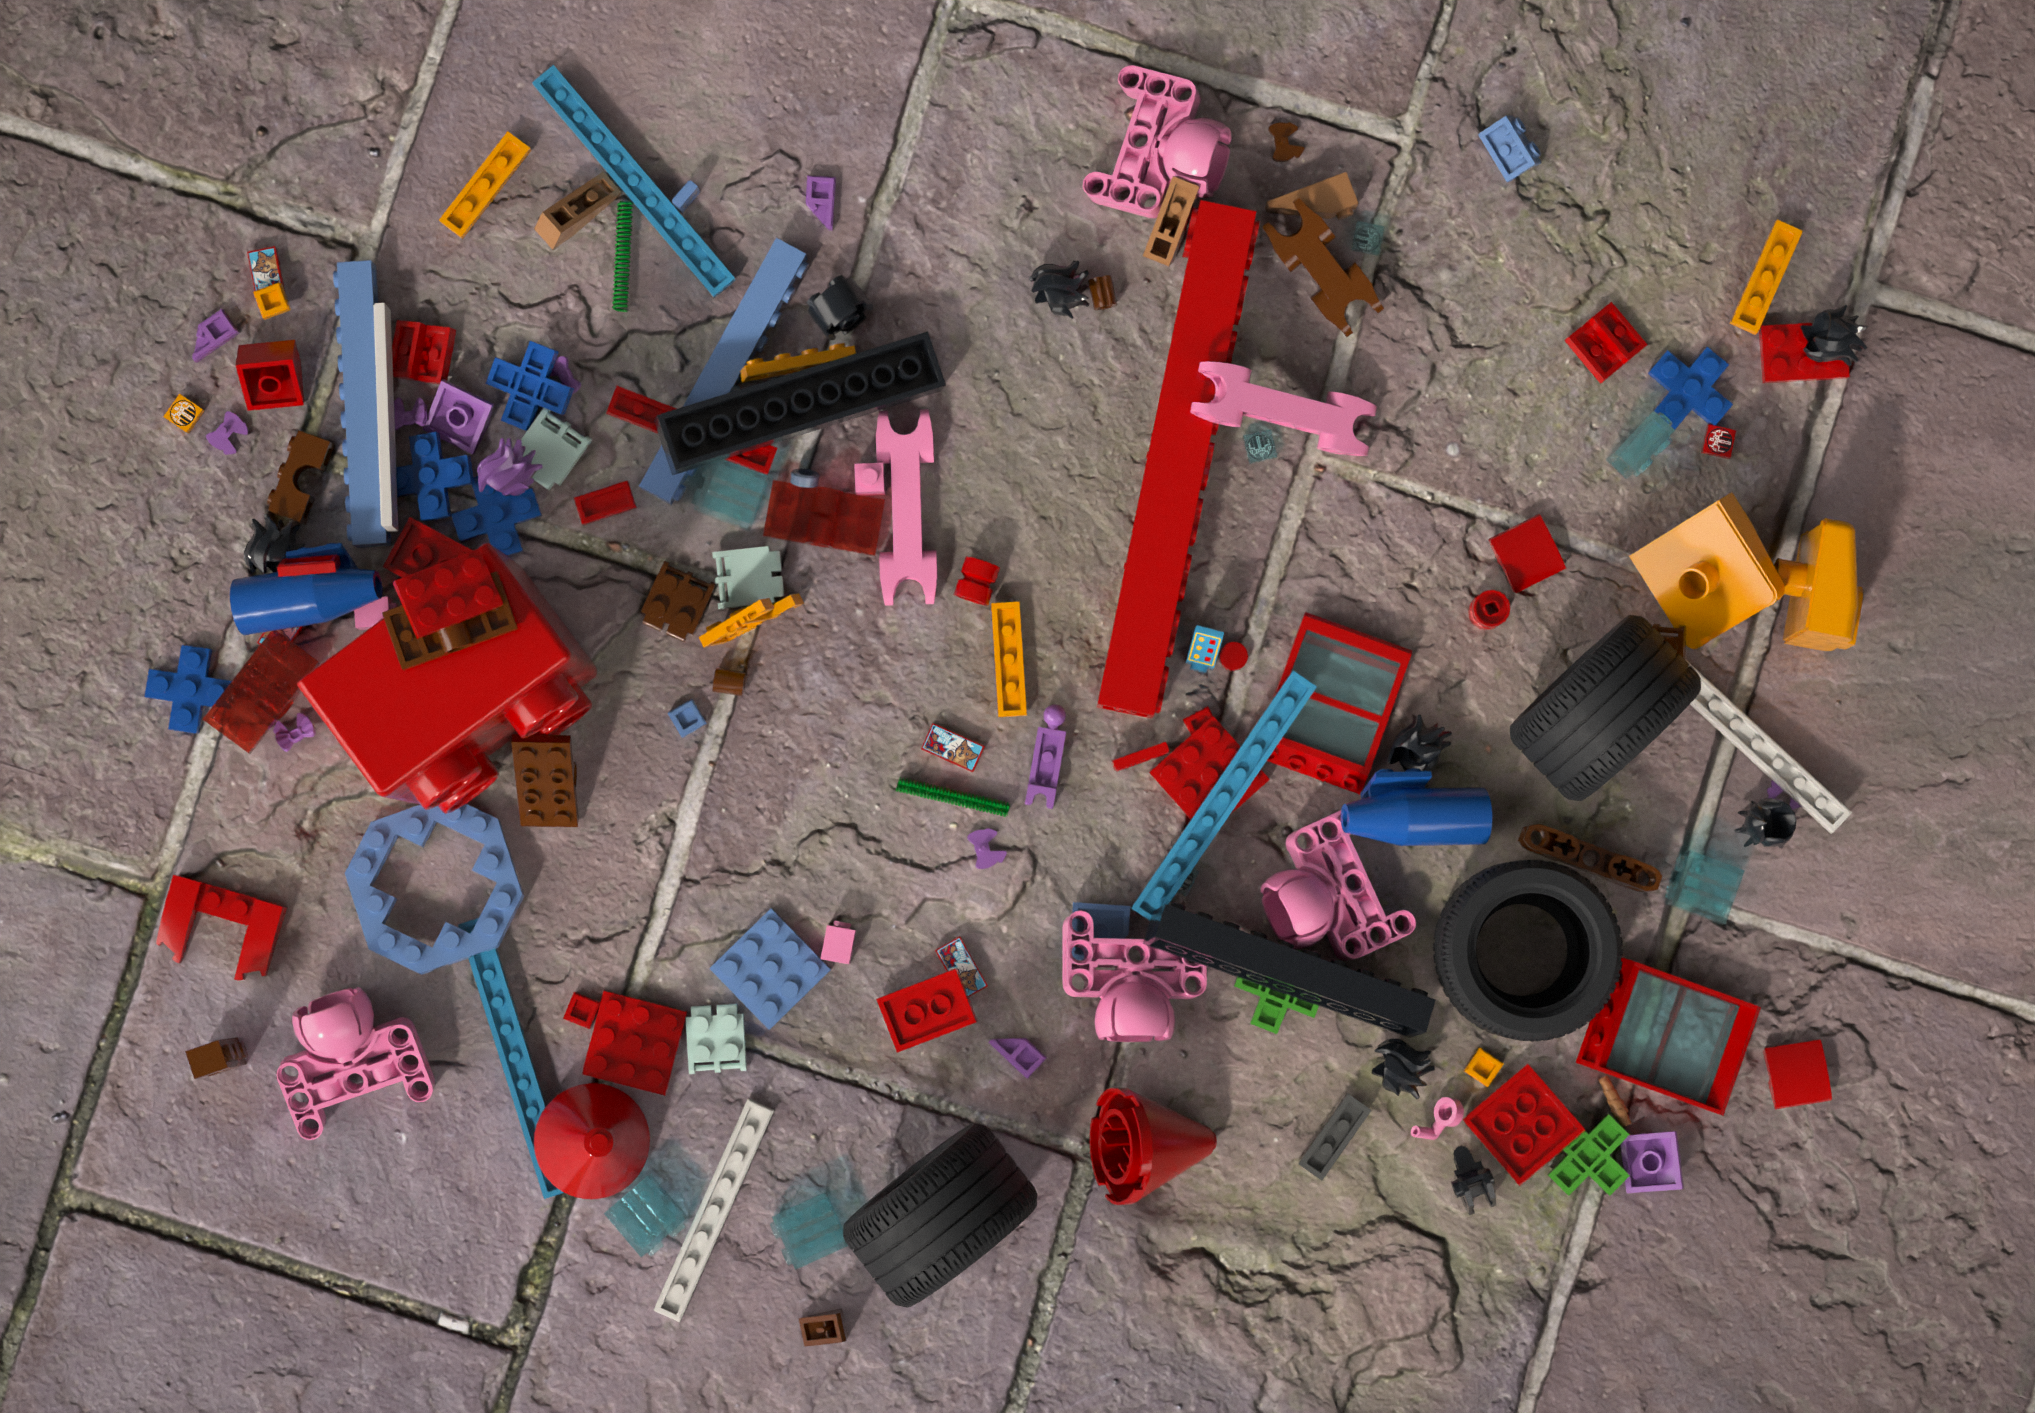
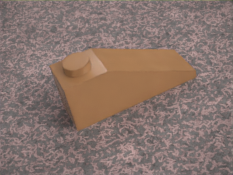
M603 171L543 211L534 230L553 250L574 236L618 198L622 192Z
M1347 172L1267 201L1265 209L1267 213L1300 216L1293 203L1295 199L1300 197L1321 218L1331 219L1337 216L1338 220L1354 214L1353 210L1356 209L1358 201Z
M1173 175L1144 251V257L1167 266L1174 262L1200 188L1199 185Z

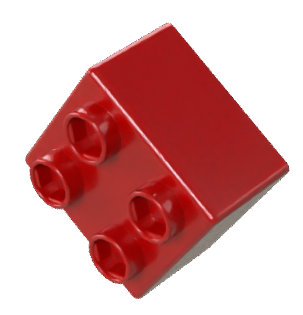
M490 543L483 544L479 549L489 572H499L519 628L518 630L413 668L402 670L383 618L297 683L300 691L374 791L381 797L421 804L425 810L439 806L443 813H451L474 799L499 777V771L488 756L509 742L513 734H518L521 738H527L531 735H559L581 719L592 708L591 700L581 687L596 676V666L524 569Z

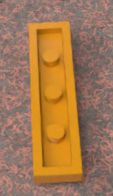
M507 131L439 219L440 223L463 239L531 152V148Z
M1780 220L1774 222L1729 324L1754 335L1758 333L1802 235V230Z
M839 343L829 346L827 351L819 352L818 348H812L802 351V355L791 357L790 353H784L775 356L774 360L764 362L763 358L747 361V365L741 369L742 382L795 373L856 354L855 346L846 347L845 343Z
M1020 601L991 603L998 718L1027 716Z

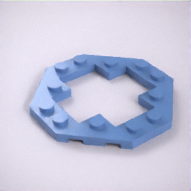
M420 804L372 821L345 871L368 949L421 975L439 967L471 958V956L481 952L499 948L524 898L522 886L519 883L500 820L468 804L447 814L443 813L439 806L425 810ZM437 822L484 845L472 871L496 882V885L471 934L445 922L432 948L384 925L397 898L374 888L373 885L398 836L424 848Z

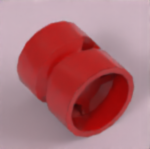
M965 557L961 570L964 578L958 579L953 595L976 604L988 606L993 593L990 584L996 582L1000 567L980 559Z
M1484 591L1470 603L1468 610L1469 618L1473 625L1479 629H1494L1508 618L1510 614L1509 600L1500 591Z

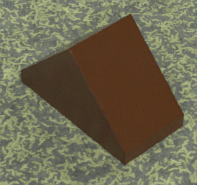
M842 1308L798 1318L804 1347L842 1343L848 1339Z

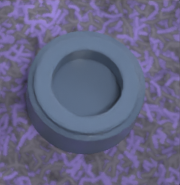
M794 469L791 471L790 482L799 487L813 488L818 486L820 475L810 469Z

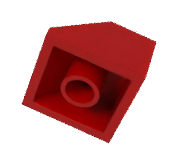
M295 339L238 345L235 366L247 411L304 405L301 360Z

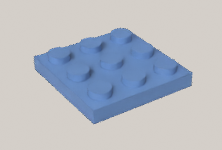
M772 908L709 968L769 1030L831 971L826 963Z

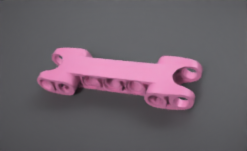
M1200 362L1198 371L1214 382L1216 394L1210 403L1193 402L1190 410L1192 414L1207 421L1231 427H1241L1243 416L1319 435L1317 449L1339 455L1368 456L1369 446L1355 437L1353 423L1360 415L1375 416L1376 405L1359 397L1339 392H1328L1326 403L1251 384L1249 382L1252 370L1230 363Z
M920 409L918 426L915 431L907 435H901L893 431L888 418V410L879 411L876 430L877 463L891 464L893 552H879L880 581L885 606L894 605V596L899 583L903 580L912 579L919 582L923 587L926 604H934L938 579L937 550L923 551L920 480V463H934V440L929 409Z

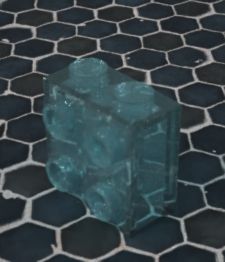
M1653 411L1637 425L1609 455L1606 461L1625 479L1633 474L1637 477L1652 464L1651 455L1657 456L1673 441L1669 437L1675 431L1671 427L1672 422L1663 413L1659 412L1657 414Z
M724 459L705 465L702 477L706 479L702 489H696L692 504H695L694 510L702 515L750 532L770 480L768 475Z
M1685 851L1684 855L1680 854L1674 870L1678 871L1674 882H1669L1665 892V897L1668 898L1666 905L1717 924H1726L1745 870L1693 851Z
M652 1174L646 1176L604 1213L640 1257H643L646 1253L651 1257L664 1246L661 1242L664 1237L670 1234L673 1238L686 1227L683 1221L687 1218V1215Z
M826 1191L772 1216L774 1222H771L770 1226L776 1239L781 1237L785 1246L781 1250L788 1266L793 1264L795 1270L848 1246L843 1238V1228Z

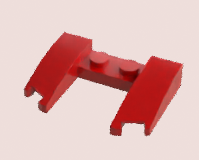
M173 875L161 917L156 944L160 946L164 943L175 953L172 959L177 963H181L197 911L247 926L234 980H245L244 973L260 971L261 976H267L288 907L181 875Z

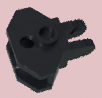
M1462 1145L1458 1146L1453 1153V1160L1457 1170H1454V1181H1451L1456 1198H1461L1469 1215L1475 1214L1472 1198L1484 1194L1490 1207L1496 1206V1195L1492 1186L1495 1184L1490 1169H1485L1481 1161L1475 1163L1468 1148Z

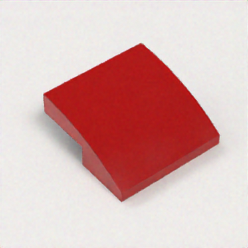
M1612 302L1564 340L1600 384L1648 345Z
M397 320L392 344L393 377L432 384H440L443 379L447 381L456 329L426 325L421 322Z
M1540 514L1488 539L1498 564L1502 566L1514 593H1518L1566 569L1559 550Z
M1821 1039L1764 1048L1763 1055L1769 1075L1768 1085L1775 1109L1832 1100L1829 1074Z

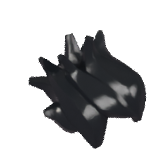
M1073 260L1067 267L1055 264H1043L1037 267L1029 278L1031 282L1034 281L1031 292L1038 291L1035 303L1048 302L1054 316H1068L1073 319L1069 309L1079 305L1089 306V303L1086 301L1089 297L1083 294L1088 285L1084 284L1081 286L1089 275L1088 270L1075 274L1079 266L1078 260Z
M1847 305L1838 309L1824 310L1817 314L1812 326H1800L1808 342L1803 351L1808 358L1817 362L1842 360L1848 366L1852 365L1850 359L1856 363L1859 360L1852 349L1859 352L1862 349H1867L1865 343L1856 333L1867 329L1868 326L1855 323L1859 317L1858 315L1852 317L1844 316Z
M269 513L264 514L265 528L256 519H252L251 525L254 528V534L244 550V560L250 570L254 573L258 568L265 574L268 567L273 573L278 572L277 566L282 559L287 558L286 552L298 550L306 545L296 544V533L300 529L299 524L292 527V522L285 526L280 519L277 526Z
M1413 714L1412 723L1394 739L1388 763L1394 764L1399 761L1404 772L1413 768L1432 772L1438 764L1441 751L1451 745L1450 741L1443 740L1451 736L1452 732L1444 731V727L1438 728V723L1430 728H1426L1421 714L1417 717Z
M1765 798L1760 799L1758 803L1751 801L1752 807L1749 810L1738 812V814L1745 817V822L1742 827L1734 829L1735 833L1750 835L1744 847L1752 843L1753 845L1761 843L1764 847L1778 846L1782 849L1792 838L1796 829L1797 820L1795 812L1790 804L1779 799Z
M1399 1038L1383 1041L1374 1051L1382 1053L1385 1061L1374 1067L1372 1074L1383 1078L1382 1087L1385 1090L1391 1091L1399 1096L1401 1091L1410 1093L1415 1099H1419L1420 1096L1416 1087L1427 1086V1083L1419 1077L1435 1070L1434 1066L1429 1065L1431 1059H1428V1055L1431 1054V1051H1417Z

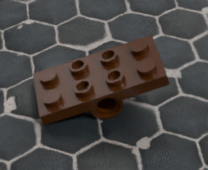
M496 571L490 574L502 599L503 605L501 607L420 639L416 638L402 605L382 612L402 670L413 668L519 629L499 572Z
M513 734L511 744L521 826L578 827L577 764L573 761L571 735H531L527 738H521L518 734Z

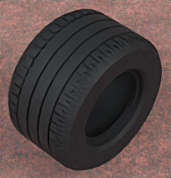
M1628 615L1561 674L1510 725V739L1519 750L1523 749L1521 752L1531 763L1534 762L1533 765L1543 775H1546V778L1555 788L1559 787L1557 790L1568 800L1583 801L1602 787L1656 739L1690 705L1701 691V678L1692 666H1689L1679 653L1676 654L1677 651L1667 641L1663 642L1665 640L1664 637L1655 628L1651 629L1652 625L1642 616Z
M1519 860L1485 868L1471 876L1469 880L1463 882L1460 888L1454 891L1452 897L1446 902V907L1441 911V918L1438 919L1437 930L1434 933L1435 942H1433V951H1435L1433 958L1434 963H1436V974L1439 975V983L1443 986L1446 997H1449L1451 1004L1457 1008L1456 1010L1462 1016H1465L1475 1026L1494 1035L1519 1041L1534 1042L1552 1040L1553 1038L1557 1039L1565 1036V1034L1573 1033L1577 1028L1580 1029L1585 1026L1587 1021L1590 1022L1595 1018L1596 1013L1599 1014L1604 1008L1603 1005L1607 1004L1611 998L1610 994H1613L1616 988L1615 983L1618 982L1620 977L1619 970L1622 969L1623 963L1621 961V958H1623V949H1621L1623 940L1620 937L1621 929L1620 925H1617V917L1615 913H1612L1613 908L1609 902H1606L1607 899L1603 893H1599V889L1593 883H1590V880L1581 876L1577 871L1570 870L1569 867L1564 865H1558V863L1546 862L1544 860ZM1515 904L1536 906L1549 913L1562 928L1567 944L1566 962L1557 980L1545 990L1527 996L1508 994L1493 986L1482 973L1476 954L1477 939L1484 923L1498 910Z
M972 1123L951 1136L877 1193L843 1225V1238L846 1244L853 1250V1253L860 1262L864 1264L870 1275L875 1278L874 1280L885 1292L889 1300L897 1306L911 1307L939 1290L995 1247L1037 1207V1191L1035 1187L1027 1180L1028 1178L1012 1157L1005 1153V1148L998 1139H994L995 1135L985 1125Z

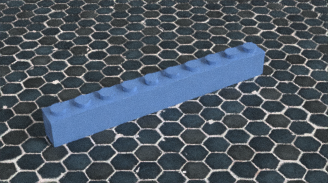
M778 238L775 239L683 407L741 389L738 386L741 381V369L747 365V361L753 359L757 351L759 353L763 351L768 341L765 335L770 326L775 328L782 316V313L779 312L784 302L787 304L790 302L796 290L793 287L796 279H802L809 267V264L806 262L808 259L806 253ZM661 445L639 487L672 505L674 500L679 501L686 490V486L683 484L688 475L692 477L698 468L672 475Z
M371 260L337 262V271L333 272L334 286L339 290V299H335L336 316H340V327L336 328L337 343L342 346V355H338L339 372H343V383L339 384L340 399L344 400L345 411H341L342 428H346V439L342 441V450L344 457L347 456L348 468H344V481L346 485H349V496L345 497L346 512L351 515V524H347V538L357 548L391 546V532H388L381 526L373 306L375 303H378L376 265Z

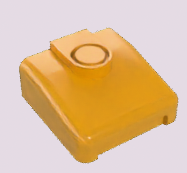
M1733 492L1629 556L1674 628H1679V625L1686 626V646L1691 649L1700 648L1730 628L1769 607L1782 598L1785 593V586L1751 520Z
M1825 518L1817 527L1801 535L1796 561L1776 559L1774 566L1785 586L1784 595H1790L1783 634L1784 644L1821 651H1832L1836 648L1846 650L1855 645L1863 602V588L1857 586L1856 531L1851 523Z

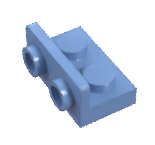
M1513 115L1503 117L1478 134L1506 182H1511L1530 168L1542 163L1539 159V156H1541L1540 150L1533 141L1529 142L1524 134L1526 128L1523 122Z

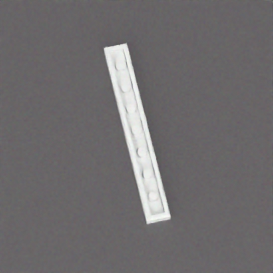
M375 303L373 306L381 526L388 532L398 531L391 310L385 303Z
M1692 666L1701 678V691L1690 705L1832 834L1852 812Z
M747 1099L653 1311L678 1322L681 1321L774 1113V1109L752 1099Z

